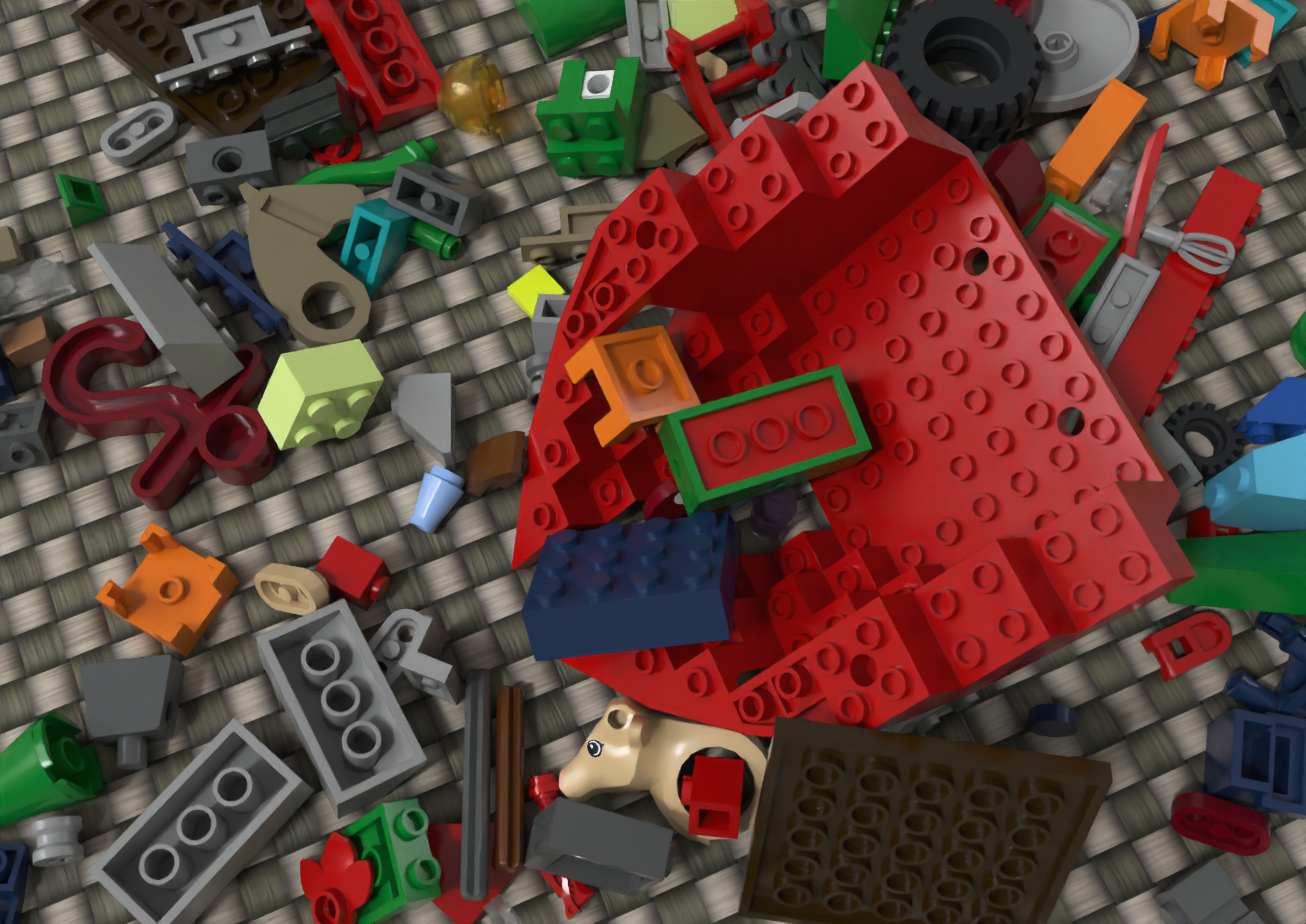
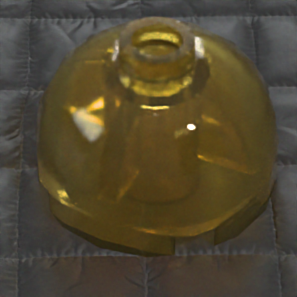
M488 54L470 56L456 61L448 68L442 80L441 92L437 93V105L440 113L443 116L447 115L450 123L462 134L472 137L503 133L507 126V119L499 121V106L507 108L503 83L496 65H487L486 60L490 57Z

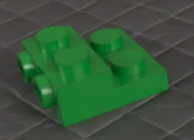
M417 798L382 803L341 831L353 842L358 853V861L370 860L374 869L373 891L369 901L357 909L358 924H381L401 912L418 909L442 895L439 886L441 868L438 861L431 855L427 839L428 817L419 807Z

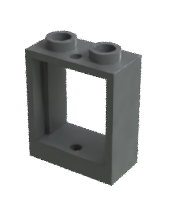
M558 797L534 817L523 866L634 897L662 882L664 877L667 878L671 873L676 853L675 848L670 846L673 830Z

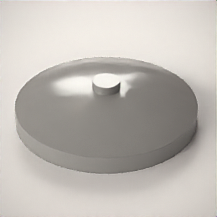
M1037 0V15L1031 25L1029 34L1035 33L1040 42V51L1044 56V69L1042 71L1043 78L1030 112L1054 113L1081 108L1094 103L1113 77L1122 83L1132 72L1139 55V26L1134 13L1122 0ZM979 72L984 85L990 84L988 79Z

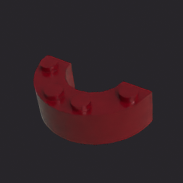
M1021 138L996 149L982 169L1020 232L1023 233L1044 203L1046 182L1036 155L1026 141ZM982 250L975 255L973 260L979 257H988V254L985 250Z

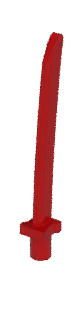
M1167 123L1163 124L1147 140L1134 184L1117 259L1121 253L1135 259L1151 186L1169 130V124Z

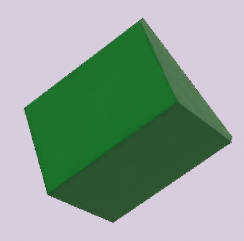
M60 173L56 176L73 228L105 216L106 210L95 181Z

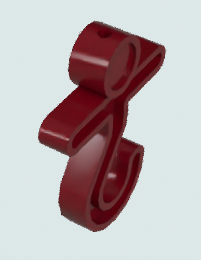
M121 317L94 318L72 327L53 344L43 362L41 386L46 400L55 412L76 432L97 439L166 432L131 479L133 493L150 510L163 511L172 506L205 462L212 472L224 483L234 486H245L262 480L272 471L278 459V445L264 420L254 409L247 407L270 375V367L260 348L253 343H239L238 345L241 349L234 353L244 366V369L202 399L192 388L183 389L170 384L96 393L88 391L89 381L93 374L101 367L110 363L120 362L134 367H142L149 364L156 355V345L142 325Z

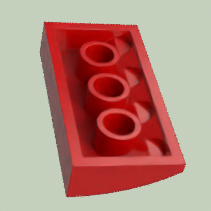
M304 0L375 133L419 118L447 104L451 100L448 90L398 0Z

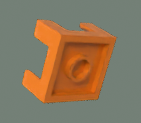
M1181 0L1157 16L1149 53L1164 61L1167 59L1170 42L1173 40L1198 57L1194 82L1206 91H1209L1222 82L1227 58L1250 44V50L1252 51L1250 61L1253 63L1268 55L1275 17L1250 0Z
M663 325L591 338L564 364L574 384L579 383L593 370L610 405L611 411L594 425V431L602 448L621 443L642 426L658 423L655 426L657 433L667 414L701 405Z
M151 522L139 538V543L149 552L122 589L112 580H108L95 599L116 616L187 657L240 581L224 563L210 555L206 559L182 546L170 532Z

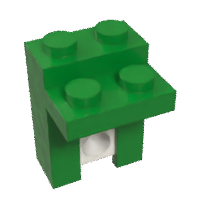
M640 56L617 58L615 70L588 71L589 64L587 59L564 61L557 99L538 101L535 113L548 138L546 155L557 175L576 178L586 175L614 177L618 174H634L650 84Z

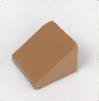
M39 316L2 333L7 357L18 369L47 357L55 343L43 316Z

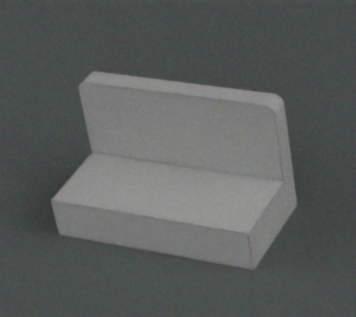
M424 615L400 666L414 689L457 705L464 688L453 665L438 660L445 640L435 619Z

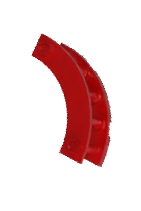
M735 0L738 12L735 15V20L693 40L688 39L673 28L665 31L669 47L666 48L667 59L672 68L678 71L702 129L707 133L708 140L717 155L733 139L729 134L731 124L724 125L712 99L755 78L759 81H764L770 76H774L781 68L778 61L767 68H761L756 64L752 56V48L764 39H768L775 31L768 3L763 0ZM740 35L745 37L752 56L749 64L705 85L696 56ZM780 49L778 51L779 55L783 54L782 50ZM792 81L785 89L784 98L776 103L794 94ZM776 103L767 105L742 119L747 120Z

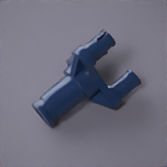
M1261 611L1255 620L1254 626L1280 642L1279 649L1289 654L1284 674L1276 689L1271 691L1240 669L1228 678L1223 693L1255 713L1272 712L1304 718L1306 717V624L1302 625L1285 613Z

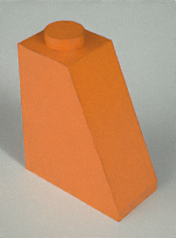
M1113 77L1048 164L1044 173L1046 193L1048 194L1052 191L1075 205L1123 148L1148 98Z

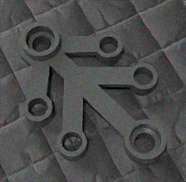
M798 6L782 7L774 14V33L768 39H764L752 48V56L758 66L767 68L778 61V51L786 45L788 59L774 76H770L758 84V94L764 103L772 105L784 98L785 89L792 81L793 93L798 91L813 94L816 99L821 100L827 95L822 86L832 81V79L822 78L823 60L806 38V35L810 32L809 19ZM803 57L805 58V60H806V61L808 62V64L810 65L809 67H808V66L806 65V63L803 61Z

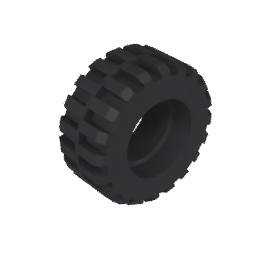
M925 0L915 5L913 11L905 12L899 18L897 26L892 28L882 68L890 70L897 75L921 115L964 144L973 154L977 148H980L981 152L996 148L998 142L1004 143L1013 137L1016 129L1022 127L1028 116L1043 78L1044 56L1040 51V42L1035 33L1029 34L1031 27L1024 18L1017 19L1014 16V10L1005 4L1000 7L993 3L994 0H934L931 3L929 0ZM940 62L963 63L981 72L990 84L981 87L953 85L938 77L929 66Z

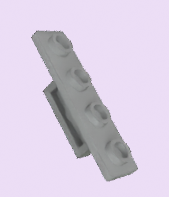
M259 5L182 29L194 63L158 74L155 78L163 91L170 89L171 93L183 92L195 86L194 81L209 77L212 81L223 79L233 74V68L245 64L249 68H255L271 61L270 56L286 52V55L304 52L309 48L308 44L314 42L313 32L310 25L271 37Z

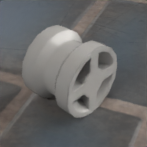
M57 816L33 822L31 824V836L37 840V849L32 853V865L47 867L82 860L84 858V846L78 842V833L83 828L82 817Z

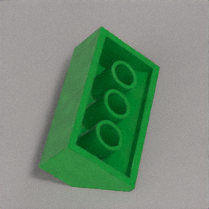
M830 0L826 12L822 78L842 81L864 60L882 67L885 46H887L893 24L897 22L900 2L903 3L904 0Z

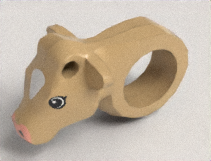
M624 695L615 697L610 701L604 716L594 727L581 750L561 769L559 773V788L569 800L580 803L586 802L593 796L602 793L649 790L657 807L676 831L689 840L710 846L711 840L730 838L688 834L689 806L681 805V769L683 763L691 754L707 747H723L734 751L747 762L754 776V790L751 797L741 806L739 834L754 827L768 751L764 743L757 736L741 734L680 716L662 715L656 713L655 709H651Z

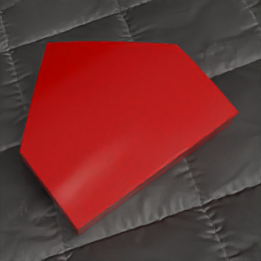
M490 821L489 895L487 899L482 901L463 900L460 893L462 822L429 823L427 839L431 855L438 861L441 868L439 886L442 894L432 902L455 924H473L517 874V872H500L495 868V821Z

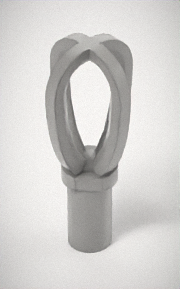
M1148 222L1142 236L1143 239L1171 248L1170 251L1178 252L1186 262L1210 274H1221L1228 270L1235 257V247L1232 242L1224 237L1200 232L1185 234L1181 231L1175 232ZM1191 240L1209 241L1223 245L1228 253ZM1187 251L1222 265L1218 267L1210 266L1199 261Z

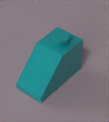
M382 198L355 205L339 261L341 268L364 284L369 297L376 293L404 253L407 244V229L414 219V216L387 204V201Z

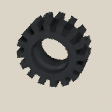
M1201 401L1192 402L1189 407L1186 404L1180 406L1162 425L1183 448L1202 475L1203 479L1194 484V487H1197L1202 481L1204 486H1206L1205 482L1239 460L1240 458L1238 457L1244 451V446L1239 445L1244 440L1243 432L1234 433V430L1239 426L1237 420L1233 419L1228 423L1224 418L1229 412L1222 409L1218 414L1215 413L1216 405L1212 403H1207L1201 409ZM1193 431L1205 436L1213 446V455L1201 457L1191 452L1184 443V434Z

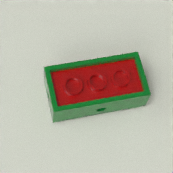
M1050 191L1045 197L1041 209L1023 231L1022 235L1071 313L1109 260L1123 233Z
M839 364L667 414L657 432L688 517L699 512L718 509L854 466L873 449Z

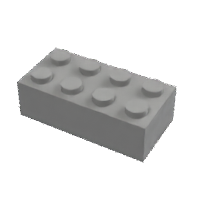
M233 718L87 871L141 924H193L315 790L252 732Z

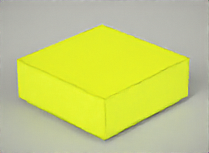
M540 264L507 287L508 295L531 320L539 293L566 295L563 288Z

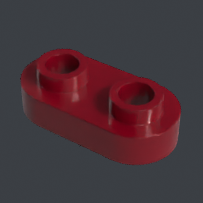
M1201 792L1184 793L1172 801L1171 826L1183 837L1241 856L1258 855L1270 847V823L1258 811Z

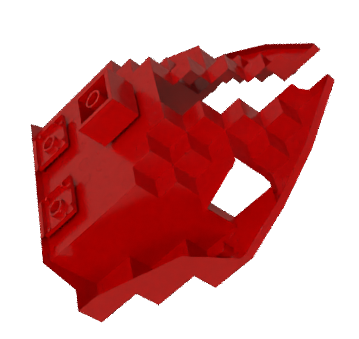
M864 60L796 124L760 114L696 176L659 166L597 226L558 323L529 431L526 452L528 465L523 475L512 560L513 570L527 569L540 558L547 535H553L564 529H573L576 532L598 529L635 500H647L650 493L661 483L672 478L675 482L661 441L655 431V426L658 423L639 427L621 443L602 448L594 431V425L611 411L610 405L593 370L579 383L574 384L564 366L591 338L615 334L646 305L675 308L666 332L701 404L839 364L873 449L854 466L808 480L832 530L802 531L770 554L739 556L731 640L558 660L651 709L749 736L772 737L776 716L793 719L804 718L814 722L843 726H860L865 729L880 731L973 694L1139 609L1197 576L1166 525L1181 495L972 151L918 112L894 72ZM985 250L989 257L988 267L982 274L976 275L972 268L973 259L978 252ZM1077 408L1084 415L1085 426L1078 435L1073 436L1067 431L1065 424L1067 415ZM767 668L740 687L738 686L736 679L742 671Z

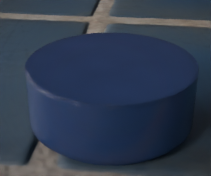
M1061 704L1036 705L1029 710L1028 728L1031 732L1040 736H1071L1077 732V713L1072 708Z

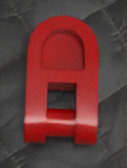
M1202 612L1150 635L1142 640L1141 644L1147 654L1153 653L1161 667L1157 671L1164 683H1167L1216 659L1227 651L1232 642V633L1229 625L1223 618L1214 613ZM1177 640L1187 654L1179 659L1169 645Z

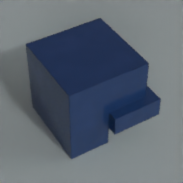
M1233 709L1208 724L1203 793L1246 808L1302 820L1306 819V719L1272 712L1260 714Z

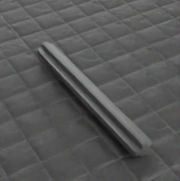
M472 668L466 673L460 893L463 900L482 901L487 899L489 895L492 677L490 670L486 668Z

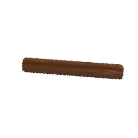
M506 685L497 693L495 868L500 872L512 873L518 872L524 865V691L519 686Z

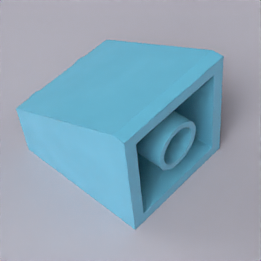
M1306 433L1254 449L1205 482L1203 502L1207 509L1210 508L1211 522L1216 523V525L1274 533L1306 530Z

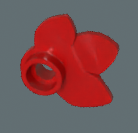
M340 831L331 833L321 861L310 858L300 861L301 885L305 896L312 901L311 912L314 922L316 924H354L357 918V909L369 901L373 891L374 869L371 861L367 859L358 861V853L353 842Z

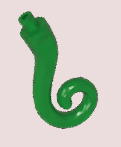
M430 136L419 144L411 139L393 153L381 159L346 162L322 167L304 175L293 185H392L398 165L419 160L432 165L429 156L436 152L439 147ZM350 223L339 225L333 229L318 247L328 246L339 240L347 232Z

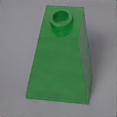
M1306 530L1175 539L1197 576L1164 594L1168 603L1306 615Z

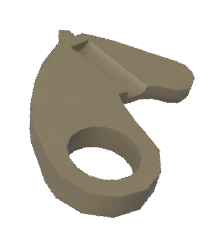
M247 182L239 185L238 187L243 199L250 208L248 244L256 279L267 303L284 317L289 331L296 339L309 348L360 339L367 332L372 303L363 283L330 259L318 246L333 229L339 225L351 222L355 205L365 202V195L362 190L352 184L283 185L262 188L260 191ZM332 290L340 292L354 306V316L346 325L338 329L327 330L319 328L310 323L303 314L304 302L310 295L318 291Z

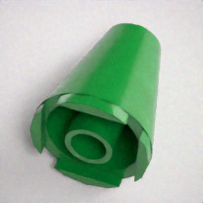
M53 711L39 717L0 753V828L89 801L97 795L94 793L102 788V768L93 746L90 744L84 748L75 737L82 730L64 714Z

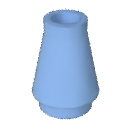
M433 465L430 473H424L415 510L409 523L433 534L439 523L464 494L461 489L465 480L447 469Z

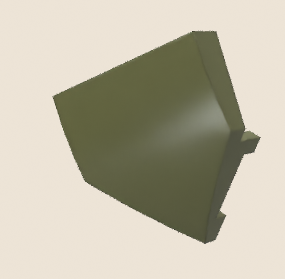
M669 94L647 95L635 169L658 167L665 163L668 169L673 170L676 168L677 159L693 144L697 143L700 146L709 138L707 133Z

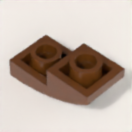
M516 430L504 433L484 441L471 450L467 455L465 483L463 485L464 496L479 499L489 486L508 488L519 475H524L528 465L527 449L523 448L525 432Z

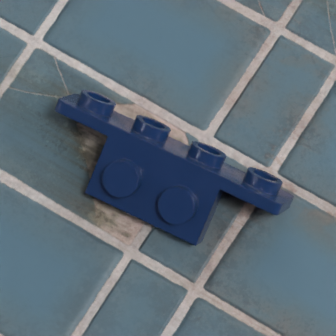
M167 221L162 225L169 239L165 244L181 262L189 259L196 265L194 267L196 273L208 285L213 286L215 283L220 285L224 289L223 294L227 300L240 311L246 307L254 314L252 319L265 333L271 335L275 332L285 341L292 336L284 317L271 307L265 299L256 279L249 244L245 238L232 229L210 250L205 252L171 222Z

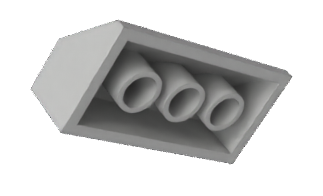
M93 243L87 247L90 254L156 347L201 399L244 369V366L234 354L241 348L225 327L217 332L215 328L221 324V321L206 302L201 306L196 304L203 299L188 278L182 282L179 281L185 274L170 255L162 259L152 245Z
M344 598L256 637L259 658L337 819L382 798L427 763V758Z

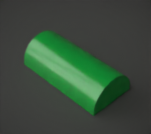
M513 0L516 9L548 58L627 23L625 0Z

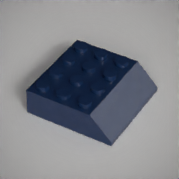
M703 511L686 518L668 520L667 518L657 517L640 524L622 526L618 523H611L593 530L576 532L573 529H564L553 535H547L521 611L535 661L731 640L742 537L740 528L729 512L715 514L710 511Z

